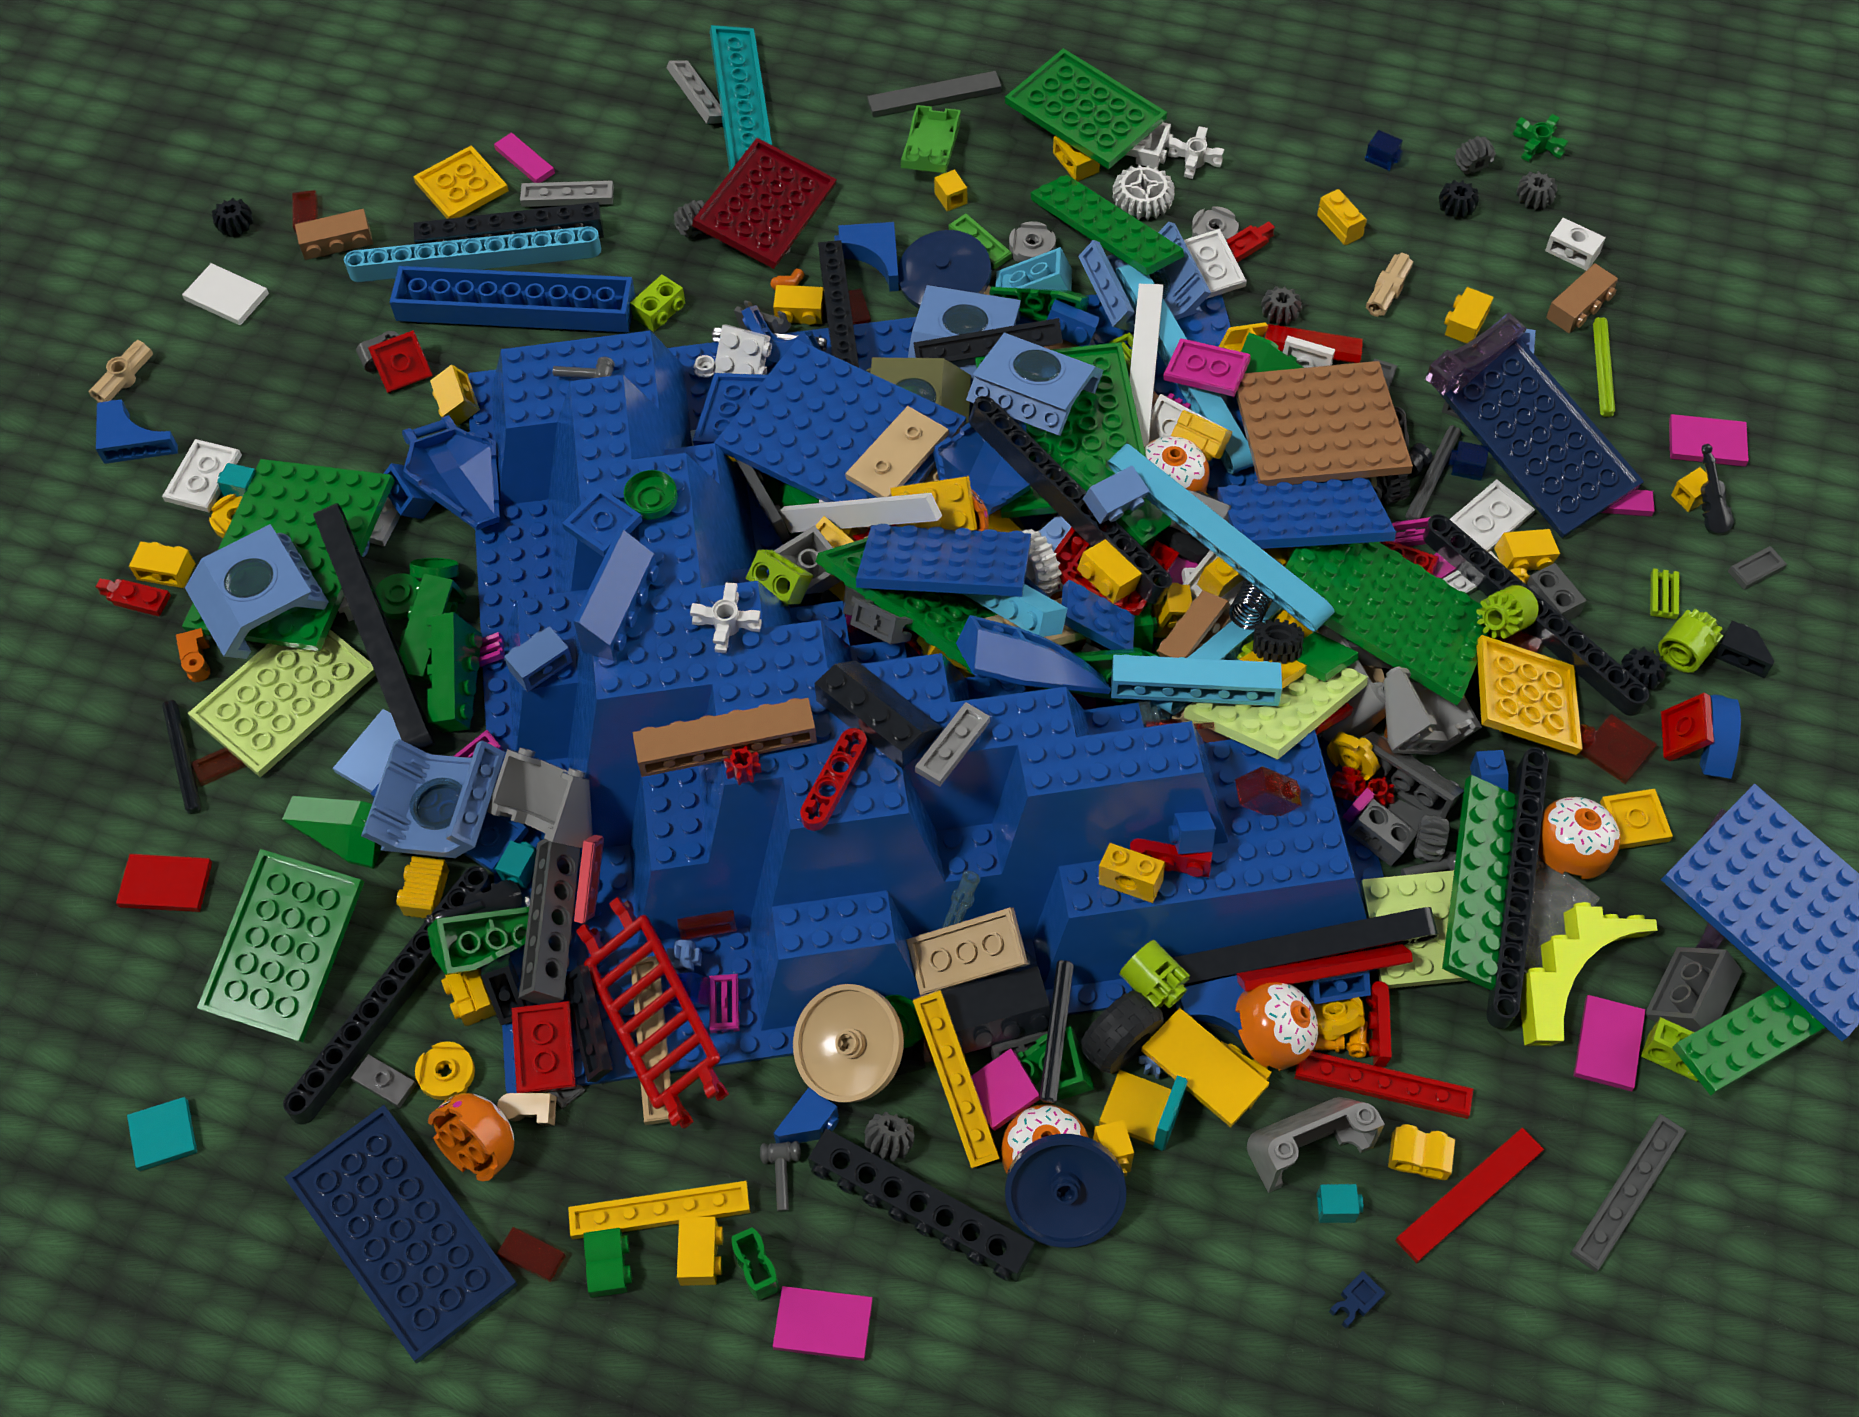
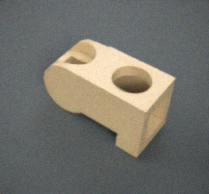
M508 1093L503 1095L498 1101L497 1107L501 1109L510 1121H520L524 1117H537L538 1124L555 1126L557 1098L555 1095L550 1093Z

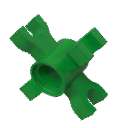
M1551 114L1546 123L1538 122L1534 126L1526 119L1519 118L1516 122L1518 127L1513 131V135L1529 140L1524 145L1525 152L1521 155L1522 159L1529 162L1535 153H1544L1547 150L1559 159L1564 155V148L1568 141L1564 138L1552 136L1557 129L1555 125L1560 117Z

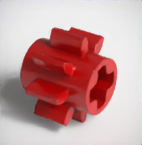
M744 746L743 749H731L732 754L730 758H724L727 778L731 779L734 777L738 785L748 781L753 783L755 773H761L758 753L754 752L751 754L747 746Z
M1343 766L1342 771L1335 772L1331 779V787L1336 791L1335 797L1353 801L1354 796H1360L1364 792L1366 785L1364 777L1360 776L1362 771Z
M1371 777V781L1368 785H1365V789L1368 788L1374 793L1373 799L1385 807L1388 803H1394V784L1388 785L1386 777L1382 779Z

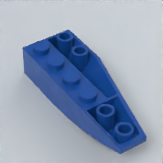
M969 615L956 642L970 671L980 678H986L987 676L995 678L1004 684L1015 683L1044 688L1066 687L1068 690L1109 694L1111 691L1103 676L1083 659L1066 648L1019 627Z

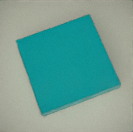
M1177 1075L1157 1127L1153 1148L1161 1151L1166 1148L1184 1100L1188 1083L1184 1077Z
M185 1097L127 1115L135 1166L138 1171L197 1153L189 1103Z

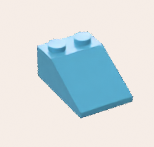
M1059 247L997 271L995 287L1071 291L1072 268L1062 248Z

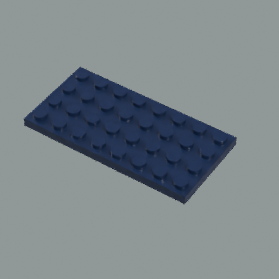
M1517 335L1437 387L1439 394L1562 539L1644 483L1635 470Z
M385 1105L378 1108L284 1177L416 1364L518 1286Z

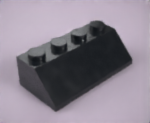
M857 661L834 664L814 683L816 701L850 728L862 730L870 744L902 769L943 730L939 724Z
M1037 963L941 989L963 1054L1048 1030L1051 1009Z

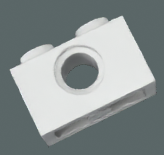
M1562 218L1550 235L1545 251L1587 271L1600 254L1606 237Z

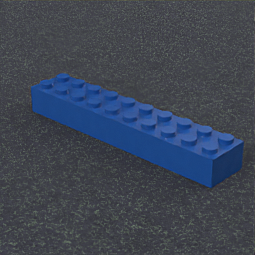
M399 266L390 298V305L396 321L629 332L632 319L630 302L635 299L636 295L632 277Z

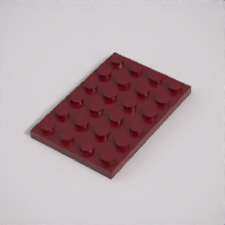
M756 138L694 217L692 226L775 269L832 191L837 179Z

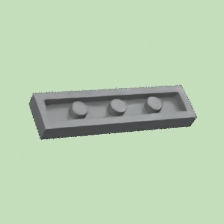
M688 60L669 61L667 65L668 71L706 124L723 123L720 104Z
M613 181L522 183L520 202L522 207L564 206L593 202L613 204L614 185Z

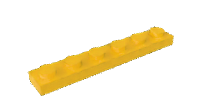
M938 990L913 999L971 1168L999 1159L997 1148L942 991Z
M741 1181L568 1207L570 1237L572 1239L584 1238L585 1232L620 1228L621 1232L679 1224V1218L681 1217L720 1218L750 1213L747 1182Z

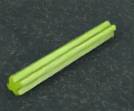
M1597 317L1593 323L1600 414L1603 417H1612L1615 412L1608 321L1605 317Z

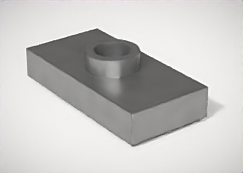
M369 1054L351 1077L353 1082L399 1109L417 1085L412 1079Z

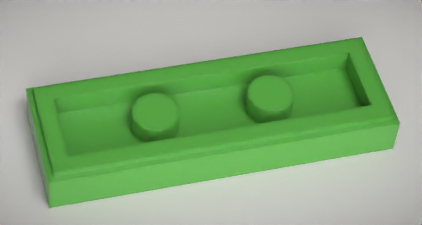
M966 213L949 224V230L970 234L984 245L990 257L991 267L994 270L1012 258L1010 250Z

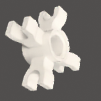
M1199 126L1196 137L1190 138L1187 143L1177 138L1171 137L1168 156L1185 157L1186 170L1184 177L1193 179L1196 168L1203 166L1205 162L1215 167H1221L1224 149L1207 148L1206 133L1208 128Z
M726 582L723 599L717 601L712 608L692 603L690 616H693L692 625L711 624L715 626L716 631L713 637V643L716 644L715 652L727 653L729 636L736 634L740 628L754 632H760L762 620L760 619V611H738L739 592H737L738 586L736 583Z

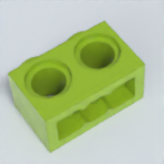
M660 275L630 302L633 319L654 332L664 325L676 311L682 309L685 304L683 287L664 275Z
M758 550L745 579L759 581L779 598L784 606H789V604H801L813 575L773 550ZM788 581L790 582V589H789V590H788V588H787V583H788Z
M1660 1017L1647 1036L1641 1057L1696 1082L1698 1081L1672 1048L1677 1042L1695 1032Z

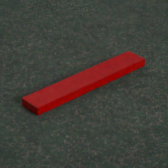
M1403 944L1241 972L1237 973V982L1246 992H1249L1266 983H1300L1413 962L1412 952Z
M1313 1051L1296 1066L1294 1079L1468 1119L1470 1116L1473 1088Z
M1522 1127L1402 1232L1395 1241L1417 1264L1538 1157L1544 1149Z

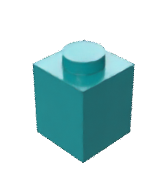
M227 463L217 479L224 497L230 494H235L236 497H243L256 471L254 468Z
M510 841L495 868L501 879L512 880L519 887L526 889L534 874L536 848L527 842L519 844Z
M1320 1185L1316 1193L1319 1223H1355L1359 1213L1363 1212L1362 1194H1357V1185Z

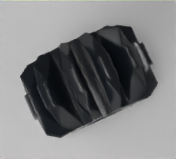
M1453 180L1451 184L1446 183L1438 198L1440 210H1445V215L1452 214L1454 219L1457 216L1464 219L1466 215H1472L1479 203L1478 189L1473 188L1472 183H1464V180L1461 182Z
M234 198L230 201L223 200L222 204H216V209L212 210L214 226L223 236L229 234L233 237L237 233L242 236V231H249V226L253 224L252 211L242 199L237 201Z
M1645 646L1640 648V650L1633 648L1629 654L1624 655L1621 661V666L1652 691L1665 679L1667 664L1662 663L1663 656L1655 655V649L1648 652Z

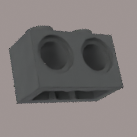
M1556 563L1530 575L1526 584L1568 621L1581 614L1587 601Z
M1374 799L1363 809L1347 831L1349 835L1389 866L1404 853L1417 834L1407 823L1400 820Z

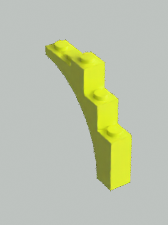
M1588 902L1576 903L1573 905V908L1564 912L1566 935L1551 936V940L1541 944L1543 968H1530L1528 973L1523 976L1520 1008L1524 1046H1553L1563 1042L1567 997L1575 977L1586 961L1608 943L1625 938L1645 937L1658 931L1656 920L1645 919L1644 915L1628 916L1627 919L1619 918L1617 914L1603 915L1602 907H1591V903Z

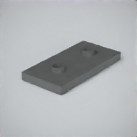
M735 459L746 482L783 544L784 541L791 537L779 513L781 510L779 504L774 506L762 485L764 479L760 471Z

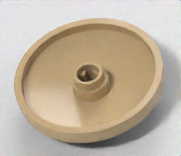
M842 984L820 992L806 1005L795 1027L793 1053L797 1069L802 1079L812 1090L831 1101L859 1102L878 1094L894 1077L903 1054V1030L897 1012L884 996L864 986Z

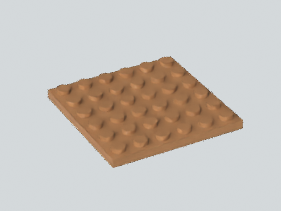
M1379 361L1244 374L1236 391V398L1258 483L1266 486H1277L1279 482H1288L1293 485L1302 484V482L1307 480L1325 482L1330 479L1346 480L1412 473L1413 465Z

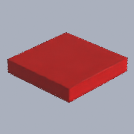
M414 330L368 347L387 393L433 376Z
M1702 693L1661 711L1664 759L1672 761L1714 743L1710 695Z

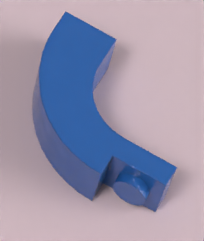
M757 305L750 306L741 311L744 316L743 322L748 330L771 336L770 343H772V349L769 357H766L769 361L778 363L796 339L821 350L812 331L804 332L792 340L781 339L770 331Z
M1710 695L1714 743L1703 748L1699 765L1705 775L1731 779L1740 740V706L1737 699H1730L1722 695Z

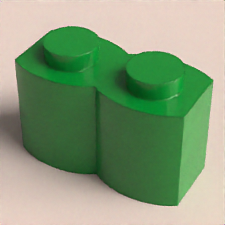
M751 1227L733 1235V1251L739 1266L744 1271L751 1294L759 1301L779 1291V1284L775 1268L766 1255L759 1233Z
M620 1228L585 1232L586 1276L590 1297L627 1293V1284L632 1283L630 1265H625L624 1254H629L628 1235L622 1236Z

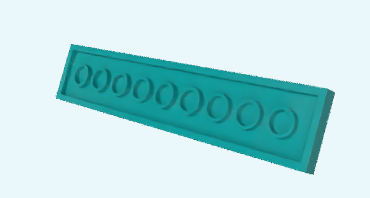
M711 25L710 38L729 171H731L756 138L772 145L754 28Z

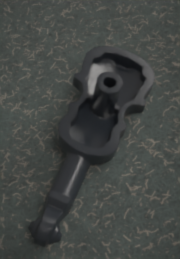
M1704 444L1701 448L1704 457L1702 462L1705 464L1708 481L1701 486L1702 501L1704 502L1702 510L1705 512L1702 516L1704 517L1705 528L1708 532L1723 533L1732 528L1734 518L1731 513V507H1728L1726 504L1725 485L1718 479L1716 459L1711 453L1713 447L1710 444Z
M506 879L497 884L492 883L490 891L485 893L479 891L477 894H470L465 897L463 905L441 911L435 916L427 915L424 923L429 927L438 918L520 908L522 905V894L518 885L512 880Z

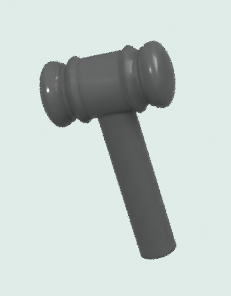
M600 357L597 360L596 368L554 366L553 376L576 378L607 377L612 375L615 363L609 357Z
M1445 851L1440 861L1402 868L1401 876L1433 873L1443 870L1453 871L1456 853Z
M789 1141L770 1143L769 1145L763 1143L760 1147L762 1163L767 1164L771 1162L773 1164L775 1162L777 1212L789 1211L787 1161L800 1160L801 1147L798 1141L792 1143Z

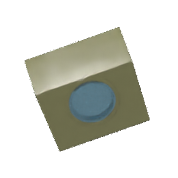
M872 357L871 368L867 369V372L965 416L967 423H969L970 401H967L966 398L970 390V374L944 358Z

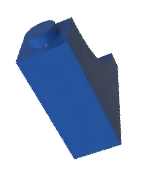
M894 222L838 225L839 235H834L835 241L841 240L844 259L859 260L873 266L886 279L889 292L899 291Z
M122 399L97 403L96 451L104 464L178 454V445L171 431H151L135 425L130 420V414Z
M1237 975L1185 987L1187 992L1174 1004L1175 1011L1181 1008L1196 1022H1208L1221 1026L1241 1040L1238 1030L1242 1029L1240 1013L1236 1012V1004L1240 995L1245 990L1238 984Z

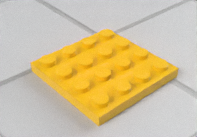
M1481 635L1477 639V659L1482 725L1577 755L1582 750L1574 665Z

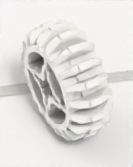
M1139 164L1137 168L1130 166L1128 171L1123 170L1121 175H1117L1113 185V199L1116 206L1131 216H1136L1138 220L1141 217H1145L1148 221L1151 216L1157 219L1159 214L1164 215L1166 210L1170 209L1174 200V183L1171 180V176H1166L1165 170L1159 172L1158 167L1150 168L1149 164L1147 167H1141Z
M1033 529L1024 530L1022 532L1031 533L1026 577L1050 596V594L1058 589V584L1061 583L1059 576L1062 573L1058 568L1060 562L1056 559L1057 553L1053 552L1052 544H1048L1046 536L1042 537L1039 531L1035 532Z

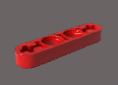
M849 728L841 734L804 801L800 814L802 824L808 830L816 831L824 828L867 750V739L862 730ZM855 739L859 740V744L853 745L850 751L851 755H849L848 742H853ZM839 761L846 762L849 765V768L841 773L834 771L832 767ZM830 785L836 789V792L832 796L825 797L819 793V790L823 786ZM818 802L819 804H821L819 807L820 817L815 816L813 820L809 819V814L815 813L818 807Z

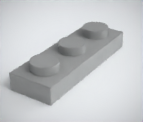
M965 702L917 763L915 772L940 787L988 726L990 716Z

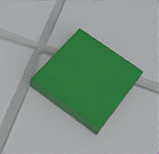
M1313 632L1303 639L1302 655H1300L1299 659L1295 658V660L1307 665V674L1326 682L1356 662L1359 652L1317 632Z

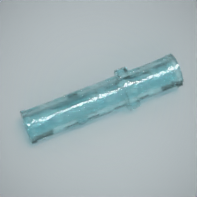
M965 871L962 874L958 889H955L952 893V903L942 928L963 922L968 908L974 903L975 898L973 895L980 882V877L975 872Z

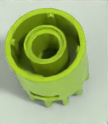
M1512 585L1480 602L1482 608L1476 611L1477 614L1482 615V618L1477 623H1484L1486 625L1483 632L1491 631L1492 638L1501 636L1504 639L1534 623L1538 616V602L1533 593L1527 588Z
M1694 609L1693 612L1686 610L1659 642V653L1663 656L1665 662L1673 668L1682 672H1694L1722 639L1723 635L1720 633L1722 627L1717 626V620L1707 612L1699 613L1697 609Z
M1155 940L1143 946L1124 965L1119 973L1135 991L1144 995L1155 1008H1161L1163 1004L1170 1008L1177 1003L1187 992L1184 984L1190 977Z

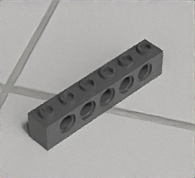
M547 839L537 843L518 997L520 999L540 1005L550 1004L563 1000L566 993L565 979L566 970L569 966L568 952L569 944L572 940L571 925L575 913L574 898L578 887L577 871L581 861L579 847L555 843Z

